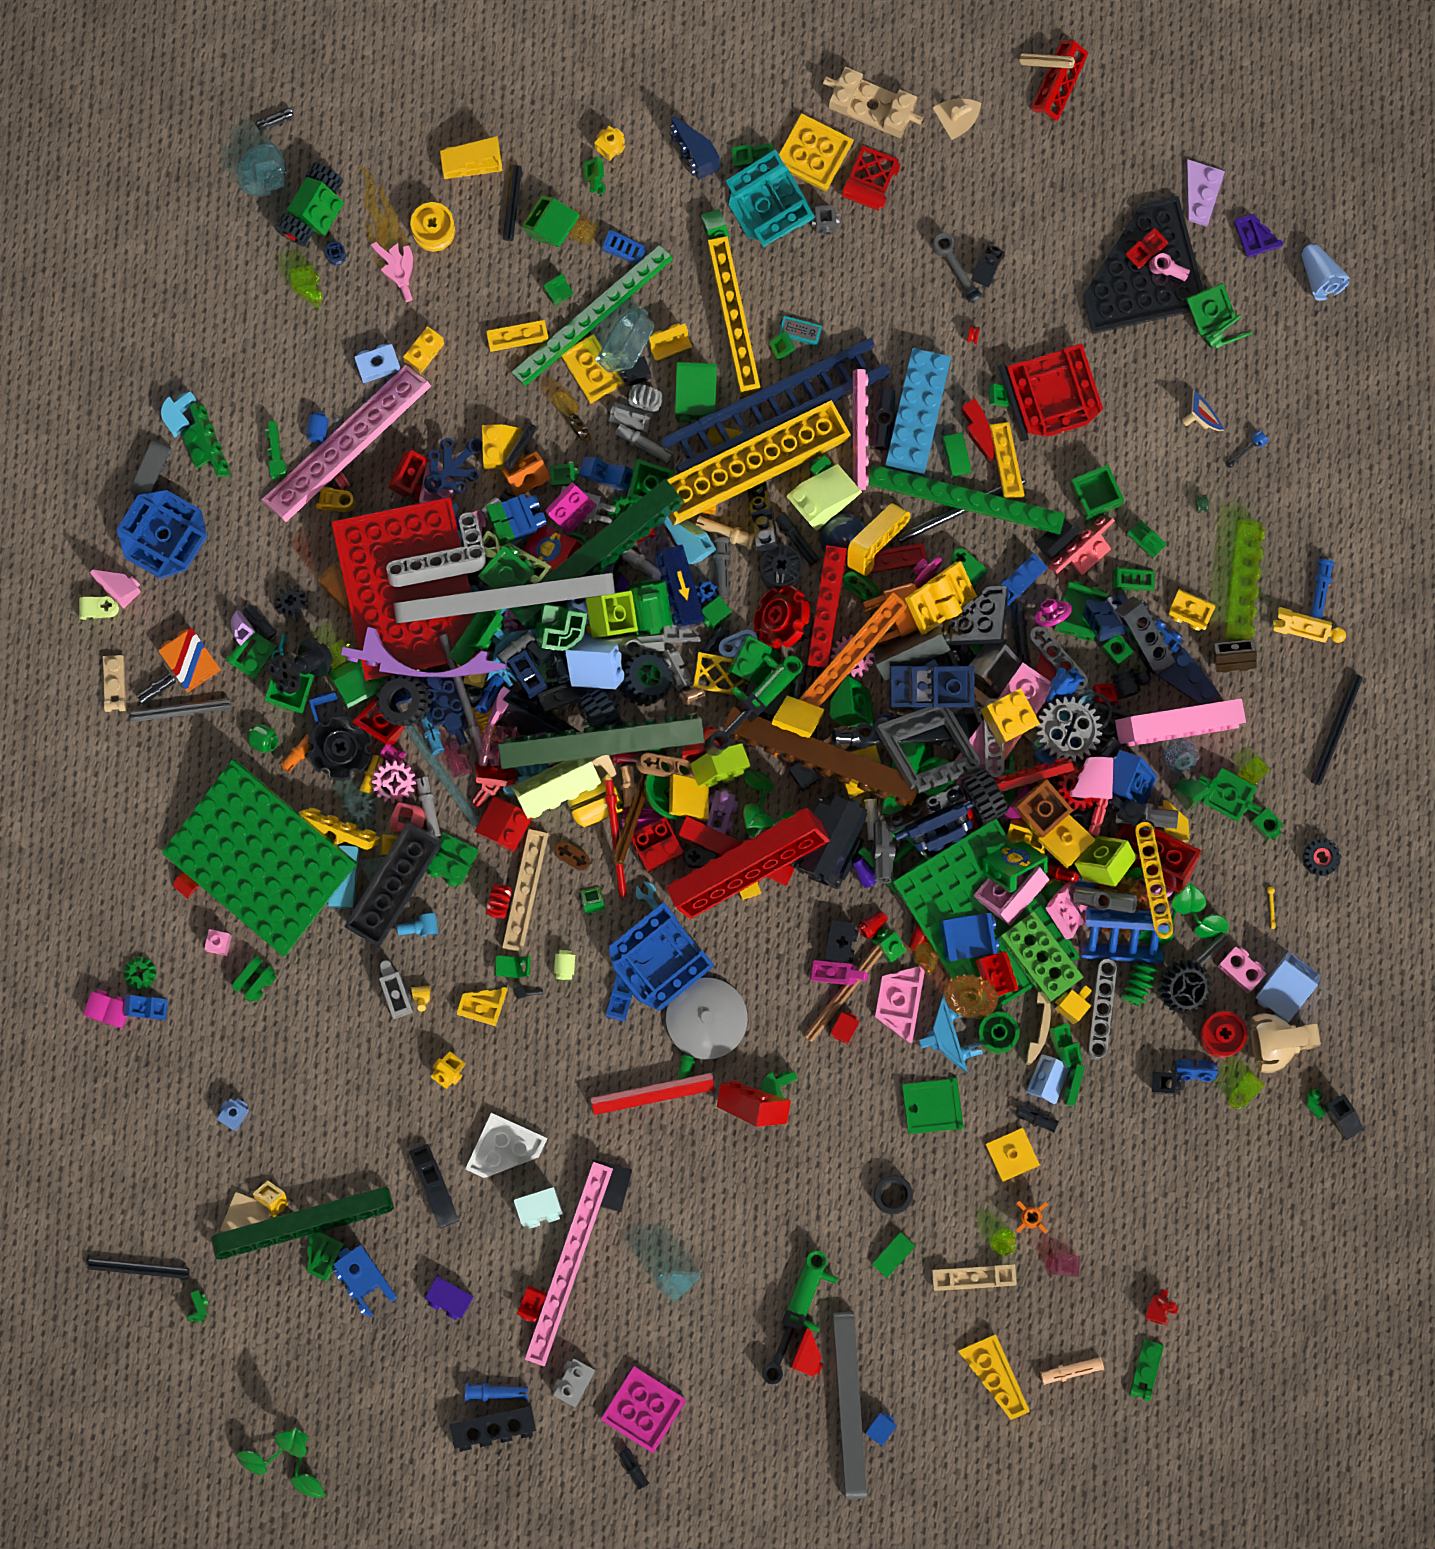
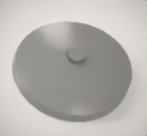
M699 978L672 1000L667 1007L666 1025L670 1038L682 1052L697 1059L711 1060L727 1055L741 1042L747 1028V1009L742 997L731 985L719 979Z

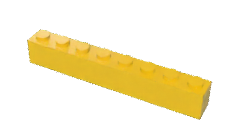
M728 236L708 240L710 260L740 397L753 395L760 391V384Z

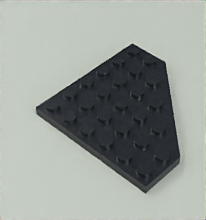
M1179 196L1143 203L1136 210L1083 295L1092 334L1190 313L1186 298L1204 291ZM1155 228L1168 241V244L1158 254H1167L1174 261V264L1189 269L1190 272L1187 274L1188 277L1185 281L1172 275L1155 274L1149 268L1150 260L1139 269L1125 254ZM1157 259L1158 267L1163 268L1162 260Z

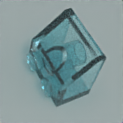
M665 1271L656 1279L659 1282L656 1287L674 1304L703 1277L702 1272L671 1271L670 1273Z

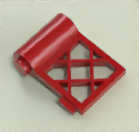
M862 146L845 184L842 197L879 211V208H884L887 201L885 193L893 175L897 176L901 164L898 163L899 159ZM864 152L871 154L875 161L865 164L862 158ZM885 160L893 163L892 167L883 171L880 162ZM877 165L880 172L871 175L868 167ZM863 169L867 175L863 179L855 177L856 172ZM882 176L885 181L884 187L876 185L873 179Z

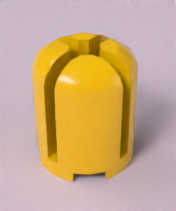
M610 775L600 778L601 783L591 791L585 790L579 793L577 798L568 800L569 808L574 810L571 812L574 820L582 827H588L609 818L608 804H605L604 797L606 794L604 779L612 778ZM614 786V793L617 794L616 811L617 814H620L625 810L620 809L619 805L623 802L617 787Z

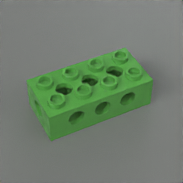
M1032 912L999 937V940L1047 1004L1083 978L1082 974L1035 912ZM1024 937H1030L1033 940V945H1026ZM1037 953H1042L1045 956V962L1037 960ZM1050 969H1053L1057 972V979H1053L1050 977Z

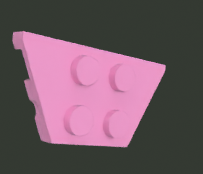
M926 965L885 975L881 979L875 1018L909 1043L913 1041Z

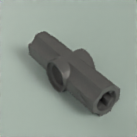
M1150 803L1141 804L1145 807V811L1136 825L1148 822L1153 826V829L1155 827L1177 829V810L1157 809L1155 805ZM1116 815V823L1129 824L1117 818ZM1147 827L1141 828L1142 830H1150Z
M875 821L873 824L874 842L871 847V859L874 860V881L885 884L893 881V861L896 849L895 844L892 843V833L886 821Z
M1082 886L1076 887L1073 896L1074 904L1097 907L1100 910L1110 909L1129 913L1135 912L1138 901L1137 896L1134 894ZM1103 895L1107 896L1109 901L1108 904H1105L1103 902Z

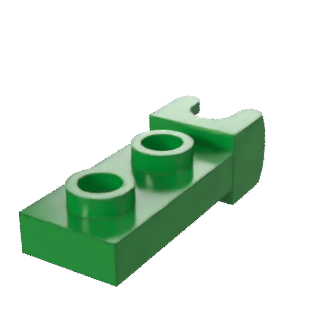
M269 421V428H265L266 438L270 440L271 447L267 448L268 457L272 459V461H269L270 476H272V479L285 478L287 476L286 463L281 457L278 424L276 421Z

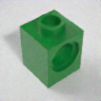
M720 209L701 215L703 228L708 240L727 236L729 238L727 225Z
M718 596L701 610L700 615L702 617L700 620L706 627L711 626L714 629L732 615V610Z
M1116 634L1114 638L1102 641L1104 645L1101 651L1115 667L1119 666L1133 653V650L1119 634ZM1117 645L1120 647L1121 652L1114 653L1110 647Z
M1268 807L1250 823L1266 841L1269 838H1272V840L1276 839L1282 833L1280 829L1284 826ZM1264 822H1271L1273 825V830H1266L1264 828Z

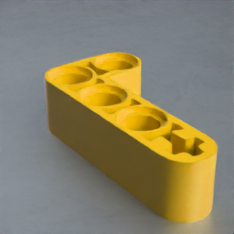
M893 503L886 507L849 544L848 567L867 576L874 567L875 554L905 527L910 519V512Z

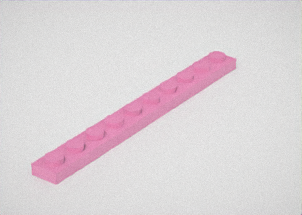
M595 1162L592 1164L525 1360L542 1366L546 1364L613 1168Z

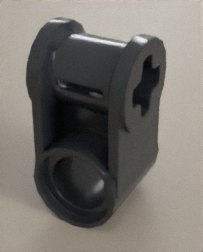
M694 847L690 848L684 855V863L689 868H701L708 861L721 856L706 848ZM692 853L695 854V857L699 858L695 862H692V859L689 858Z

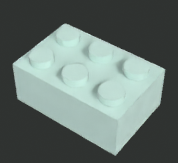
M554 1187L514 1200L520 1222L523 1226H527L528 1229L540 1226L539 1222L547 1220L548 1223L559 1220V1215L563 1214Z

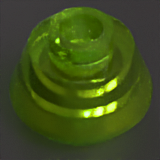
M999 1229L989 1239L991 1248L1000 1255H1010L1016 1250V1236L1010 1229Z

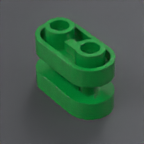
M258 956L249 963L231 987L237 993L242 989L245 990L247 993L244 998L250 1003L253 1001L258 1002L264 994L261 990L266 985L271 986L277 978L275 976L277 971L271 966L266 970L261 967L264 961ZM256 973L260 977L251 986L248 982Z

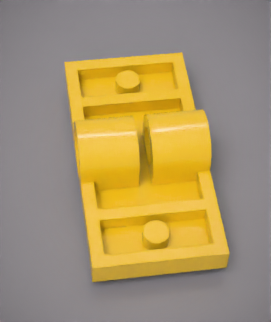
M958 561L914 591L905 600L920 633L927 634L944 620L951 619L962 613L961 608L976 598L977 595L962 562Z
M309 808L298 812L336 845L348 842L368 850L378 846L381 837L376 836V832L368 829L360 830L356 824L346 822L345 824L333 815H322L318 809Z

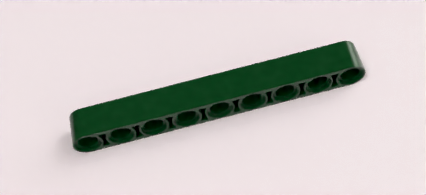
M382 1187L221 1232L211 1237V1243L215 1258L218 1260L227 1259L383 1215L393 1211L394 1204L390 1189Z

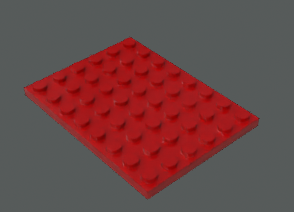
M451 497L331 522L359 650L363 651L367 628L370 627L377 630L388 652L409 668L420 670L448 664L439 636L447 634L453 649L475 613L396 623L393 603L471 593L467 573L394 587L388 581L386 569L387 565L395 560L461 547ZM476 651L472 658L476 657L481 651ZM361 659L365 681L396 675L380 672L381 663H378L376 667L367 665L366 660Z

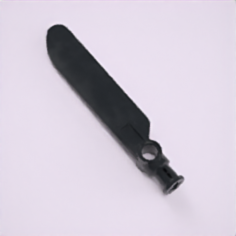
M975 713L954 714L967 738H971L981 722H978ZM899 717L880 718L873 726L868 723H860L857 727H849L848 730L833 728L831 731L832 745L849 744L858 749H866L869 745L883 744L875 730L877 725ZM944 724L897 742L914 743L954 740Z

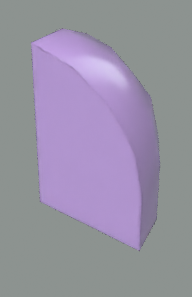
M236 610L230 625L233 636L242 645L255 631L245 615Z

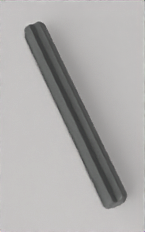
M229 698L132 710L131 719L133 722L228 710L231 709V701Z

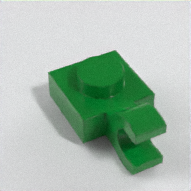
M595 157L584 162L585 182H590V192L598 191V194L605 193L606 188L601 181V178L605 177L602 158Z

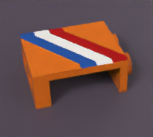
M192 628L182 630L176 639L166 641L161 645V649L158 650L187 693L221 670Z

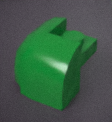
M542 604L540 620L536 625V641L538 646L560 651L568 650L575 646L579 640H582L587 613L571 606Z

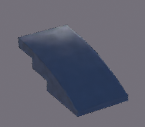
M890 666V706L974 707V666Z

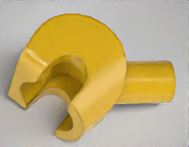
M431 986L411 987L413 999L418 1004V1010L425 1011L426 1004L430 1001Z

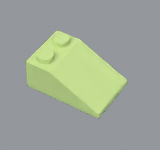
M836 464L799 484L787 495V498L809 524L818 531L862 491L845 471Z

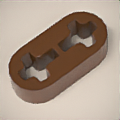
M565 841L559 842L555 846V855L559 860L578 871H584L589 867V856L580 849ZM567 846V851L572 855L564 854L560 856V850L558 849ZM576 856L579 859L582 856L585 857L586 865L581 864L580 867L577 866V861L573 857Z

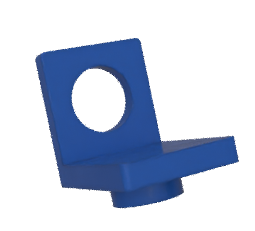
M320 693L316 695L315 699L309 700L316 724L320 722L315 706L338 700L336 693Z

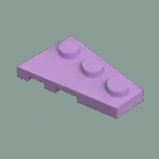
M1187 159L1188 221L1208 226L1225 171Z

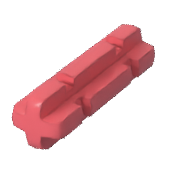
M1099 798L1096 802L1097 807H1095L1092 816V825H1090L1088 830L1093 836H1098L1100 833V826L1104 819L1108 799Z

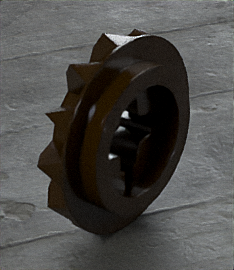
M574 413L569 415V424L577 437L585 442L591 440L590 433L579 416Z

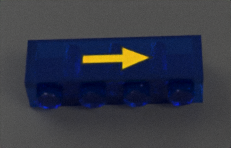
M683 544L659 550L655 554V564L661 572L660 580L666 581L669 605L673 613L671 615L673 624L676 625L677 630L701 625L705 618Z

